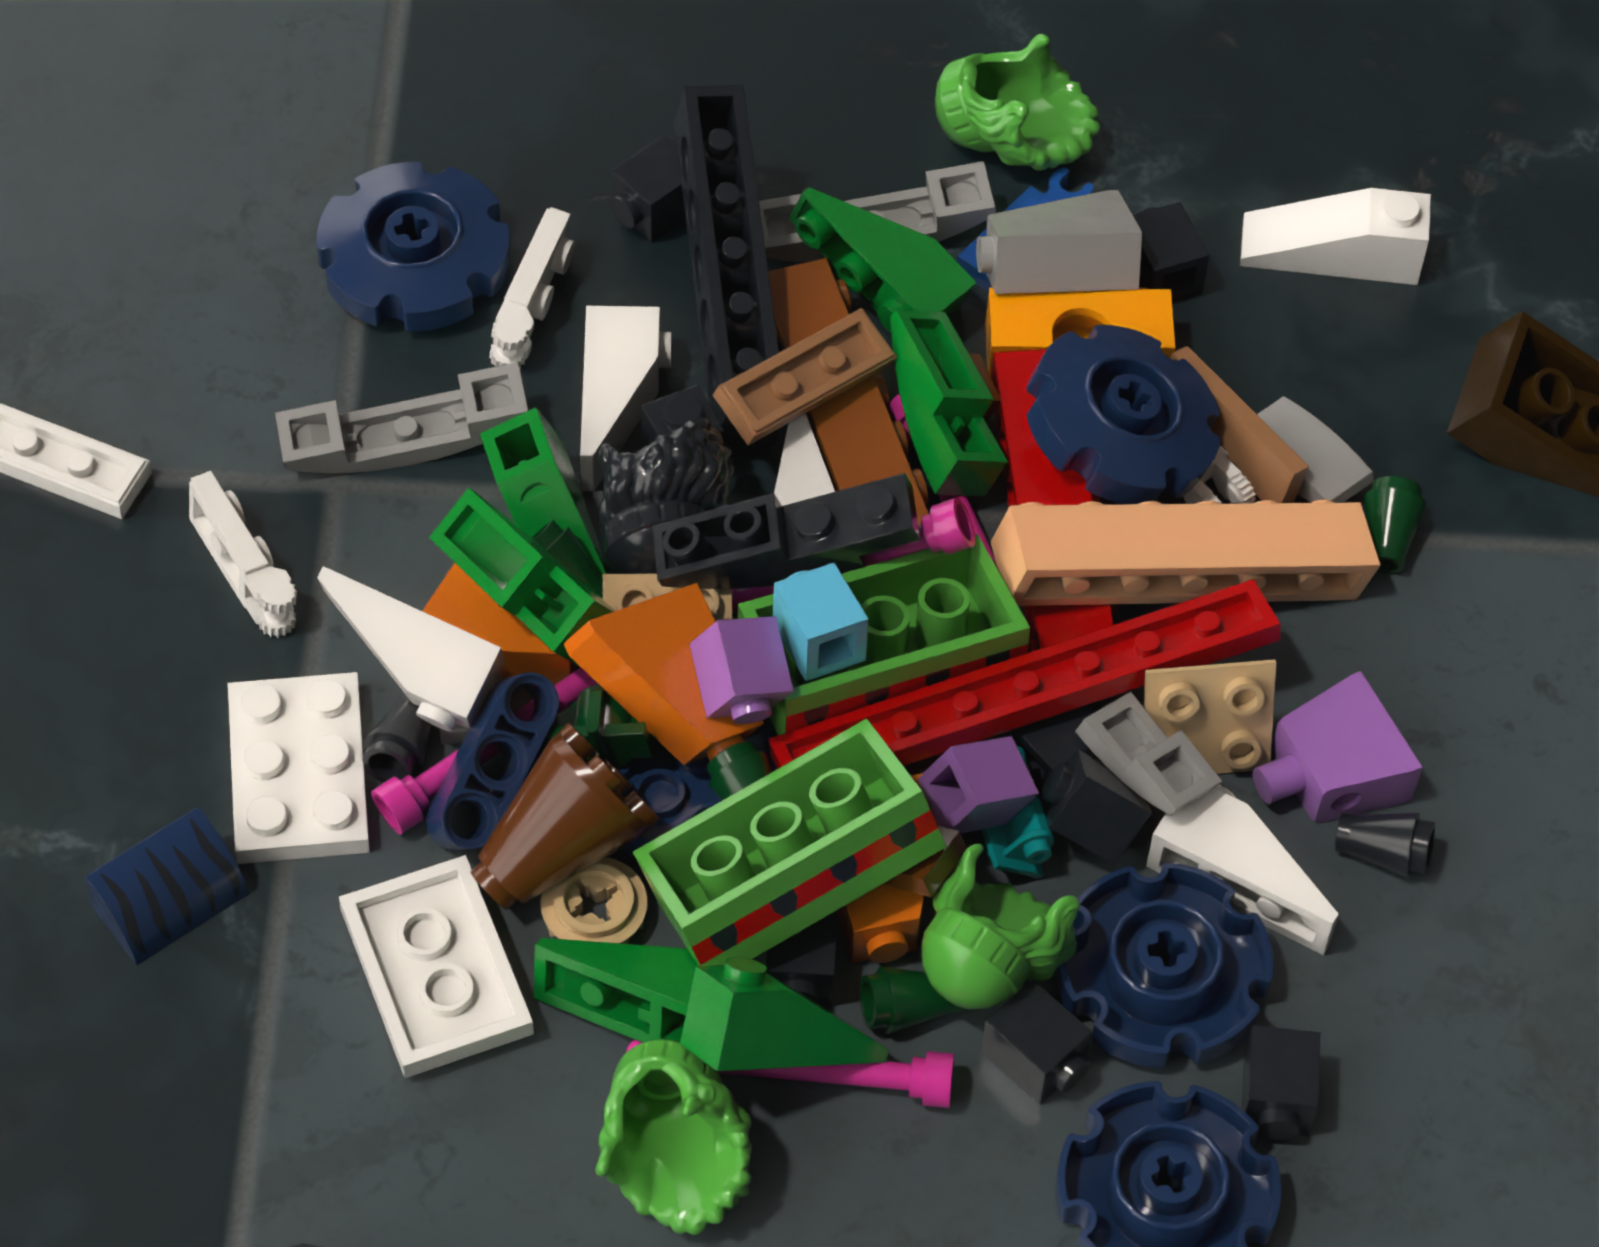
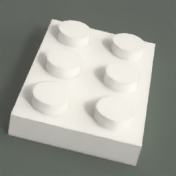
M358 673L228 683L234 841L237 864L370 853L365 769L362 761L364 754L362 750L363 738Z
M466 855L339 896L340 910L404 1078L534 1034L532 1018L478 884L470 873L472 869Z

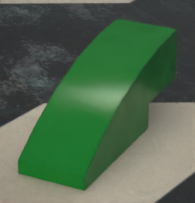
M895 309L890 317L893 352L897 356L894 363L899 394L907 426L927 479L935 495L986 496L1008 463L983 418L994 398L945 312Z
M469 487L429 537L497 604L517 616L553 652L576 665L578 664L568 655L564 643L589 620L615 611L538 542Z

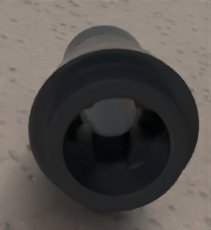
M402 692L398 702L367 735L362 743L364 753L362 761L365 769L371 776L383 783L393 776L399 780L407 775L416 776L422 771L431 724L416 715L419 706L413 704L404 692Z
M1342 813L1336 833L1335 851L1353 855L1406 877H1410L1411 872L1427 874L1434 846L1435 822L1421 820L1420 813L1373 815Z

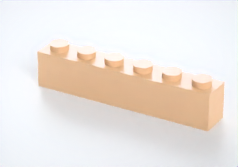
M1325 499L1311 503H1277L1272 500H1262L1255 503L1220 504L1212 500L1196 504H1161L1157 501H1146L1139 504L1103 505L1095 501L1079 505H1043L1039 502H1027L1009 506L991 540L997 569L1018 606L1182 603L1251 579L1255 580L1267 602L1357 600L1380 567L1361 502L1334 503L1331 500Z

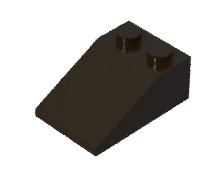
M1521 311L1479 338L1447 434L1497 466L1599 497V361Z

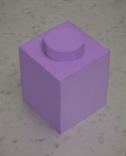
M776 616L717 620L690 643L706 718L732 716L735 724L758 722L772 715L771 708L794 691Z
M1012 736L951 746L918 778L939 826L957 830L960 834L1006 825L1039 794L1030 771L1024 763Z

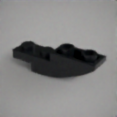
M906 473L784 506L781 505L776 495L772 493L652 526L657 580L662 587L683 588L697 583L700 589L774 586L775 582L784 580L796 572L810 571L831 563H835L842 574L866 567L864 556L866 554L920 540L913 486Z

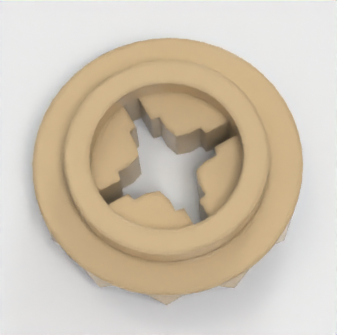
M610 857L602 859L541 895V915L547 925L550 938L557 937L558 939L627 944L630 937L638 929H643L647 911V893L644 884L629 866ZM580 891L586 898L590 897L595 903L602 902L605 899L608 900L606 903L608 921H605L603 918L599 919L594 913L581 916L583 902Z

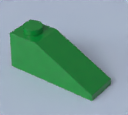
M541 938L535 944L534 999L643 1043L659 1039L681 1041L695 967L698 964L687 948Z
M731 957L726 959L725 965L695 967L680 1044L716 1071L887 1062L889 1049L848 1021L767 973L766 966L758 961L748 958Z

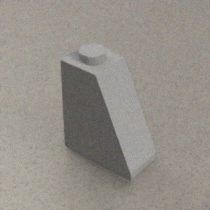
M1106 190L987 215V235L978 236L977 268L979 273H986L995 294L1139 289L1142 231L1119 190Z

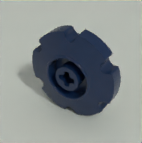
M401 162L375 168L355 178V194L350 196H333L321 215L317 228L316 244L319 267L326 269L328 291L334 300L347 312L375 326H380L383 321L391 318L403 321L406 331H426L455 324L473 314L472 299L479 295L492 297L498 292L509 269L511 253L509 225L505 222H500L499 200L478 179L453 167H447L443 172L437 174L424 171L422 162Z
M1095 325L1087 339L1078 336L1074 332H1067L1047 348L1031 373L1026 387L1027 392L1036 398L1026 415L1029 427L1037 444L1050 462L1061 472L1073 470L1079 473L1085 479V489L1094 495L1121 504H1139L1146 501H1156L1162 491L1170 494L1173 498H1180L1192 490L1200 481L1218 453L1221 439L1210 430L1220 415L1217 403L1202 376L1186 359L1172 360L1162 352V343L1154 337L1140 331L1113 325Z
M1163 863L1160 874L1152 878L1141 876L1133 866L1111 872L1090 885L1077 898L1080 908L1077 911L1073 924L1074 928L1077 929L1074 930L1077 950L1067 962H1064L1056 969V984L1062 1003L1075 1017L1082 1015L1090 1017L1095 1021L1091 1041L1126 1062L1149 1068L1164 1069L1171 1054L1183 1053L1188 1055L1195 1065L1205 1064L1230 1052L1250 1034L1252 1025H1256L1260 1006L1252 999L1266 998L1268 996L1273 976V952L1269 935L1259 915L1254 912L1241 914L1232 908L1236 892L1232 886L1203 870L1181 864Z
M1159 1081L1132 1084L1104 1096L1088 1109L1085 1127L1090 1134L1078 1135L1071 1133L1068 1135L1059 1160L1055 1198L1060 1221L1062 1223H1075L1083 1228V1231L1079 1234L1077 1247H1248L1247 1244L1249 1243L1268 1244L1274 1230L1281 1202L1279 1166L1275 1156L1261 1155L1252 1149L1259 1131L1258 1125L1240 1107L1220 1094L1197 1085H1191L1189 1092L1185 1096L1172 1097L1164 1092L1162 1083Z

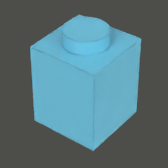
M835 563L810 571H799L784 580L774 583L773 616L777 618L782 642L805 681L866 661L869 619Z

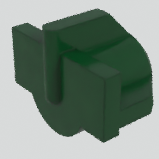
M599 684L583 690L579 694L578 700L556 717L555 727H550L547 733V740L549 742L567 723H571L596 750L588 759L591 760L595 755H598L602 760L604 758L608 759L616 768L626 765L632 758L653 757V736L648 732L645 722L639 723Z

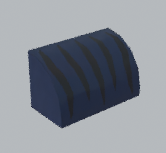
M199 806L85 876L93 910L136 965L249 894L244 877L233 855Z

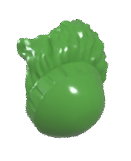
M1045 34L1036 35L1027 47L1020 51L990 54L976 53L954 60L943 70L936 88V116L942 130L950 140L959 146L983 153L997 152L1000 160L1006 165L1030 166L1037 171L1046 170L1047 168L1053 169L1060 164L1073 163L1081 155L1089 153L1092 148V138L1100 130V124L1096 121L1099 112L1097 107L1091 103L1089 96L1082 93L1080 82L1070 81L1069 72L1063 70L1054 57H1050V39Z
M981 844L971 845L965 850L963 856L960 857L956 864L954 872L948 876V879L935 894L933 907L936 911V916L925 930L922 941V967L931 986L948 1002L965 1009H988L1016 994L1025 980L1045 981L1050 979L1056 969L1064 962H1067L1077 950L1073 924L1077 911L1080 908L1078 899L1073 895H1066L1050 906L1045 902L1036 901L1031 891H1025L1021 894L1017 893L1010 883L996 885L986 883L980 885L975 881L976 861L984 849Z
M659 1039L641 1043L625 1053L615 1069L610 1094L604 1106V1125L598 1139L600 1157L595 1169L596 1174L607 1177L609 1182L619 1185L621 1193L630 1201L631 1205L635 1206L638 1214L643 1216L653 1215L659 1223L665 1227H671L675 1233L683 1234L687 1232L694 1236L705 1230L707 1224L721 1223L725 1213L732 1210L739 1203V1198L750 1194L748 1186L751 1182V1175L748 1169L752 1152V1145L748 1137L751 1127L750 1116L743 1107L735 1102L731 1091L723 1085L718 1072L683 1047L680 1041Z

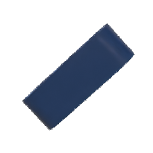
M531 672L506 677L496 682L488 692L427 813V831L432 840L441 848L456 851L476 849L484 846L515 797L559 708L558 692L553 683L545 676ZM517 686L525 688L534 699L533 714L526 722L518 719L510 708V697ZM488 744L494 745L501 750L505 759L504 771L496 780L484 774L480 766L481 753ZM459 802L469 806L475 815L474 830L465 839L455 834L450 826L451 811Z

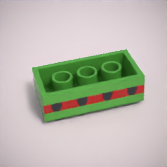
M975 535L974 547L950 555L945 554L943 550L934 553L928 548L842 573L843 578L869 619L866 661L805 681L783 644L794 691L771 708L772 715L769 719L777 735H781L1027 654L1030 626L979 535ZM773 594L738 604V619L773 616Z
M866 718L633 851V854L660 907L698 966L725 965L726 959L731 957L748 959L757 957L895 876L916 866L947 846L922 790Z

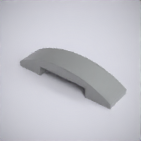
M984 161L925 171V187L844 201L932 237L938 242L960 234L987 220V215L996 213ZM801 194L759 201L766 258L792 262H810L825 258L818 249L809 247L801 240L796 232L795 225L789 220Z
M516 362L458 374L460 385L458 390L340 414L336 400L276 412L275 416L285 470L311 473L370 472L432 461L483 444L480 433L528 411L519 364Z

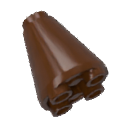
M567 723L548 742L478 854L481 862L470 871L479 885L505 910H508L517 900L523 904L640 839L661 819L634 790L627 797L624 796L632 785L608 759L604 758L602 760L598 755H595L591 760L588 759L596 750L571 723Z

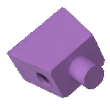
M1359 671L1285 715L1277 723L1271 747L1274 760L1254 768L1252 776L1256 790L1266 804H1272L1296 794L1310 819L1323 823L1340 819L1342 813L1358 815L1412 801L1423 767L1365 676Z

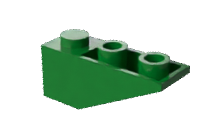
M808 187L802 192L789 217V220L795 225L796 232L801 240L809 247L818 249L835 267L839 279L844 280L849 290L858 292L877 312L878 319L883 327L890 333V317L895 309L945 312L949 318L961 308L977 283L936 239Z
M535 407L480 433L496 483L514 523L530 537L552 519L562 529L569 526L602 580L603 574H610L604 565L601 547L563 439L541 412Z

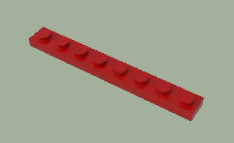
M1251 579L769 738L770 754L776 768L779 769L867 718L897 759L905 766L944 753L951 746L974 743L1145 686V670L1208 665L1280 641L1281 623L1255 580Z

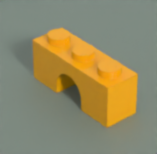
M1139 287V289L995 294L993 288H989L985 332L987 370L990 377L994 352L1047 349L1056 339L1070 331L1087 339L1095 325L1120 326L1152 336L1162 343V352L1170 358L1171 354L1175 352L1171 289Z

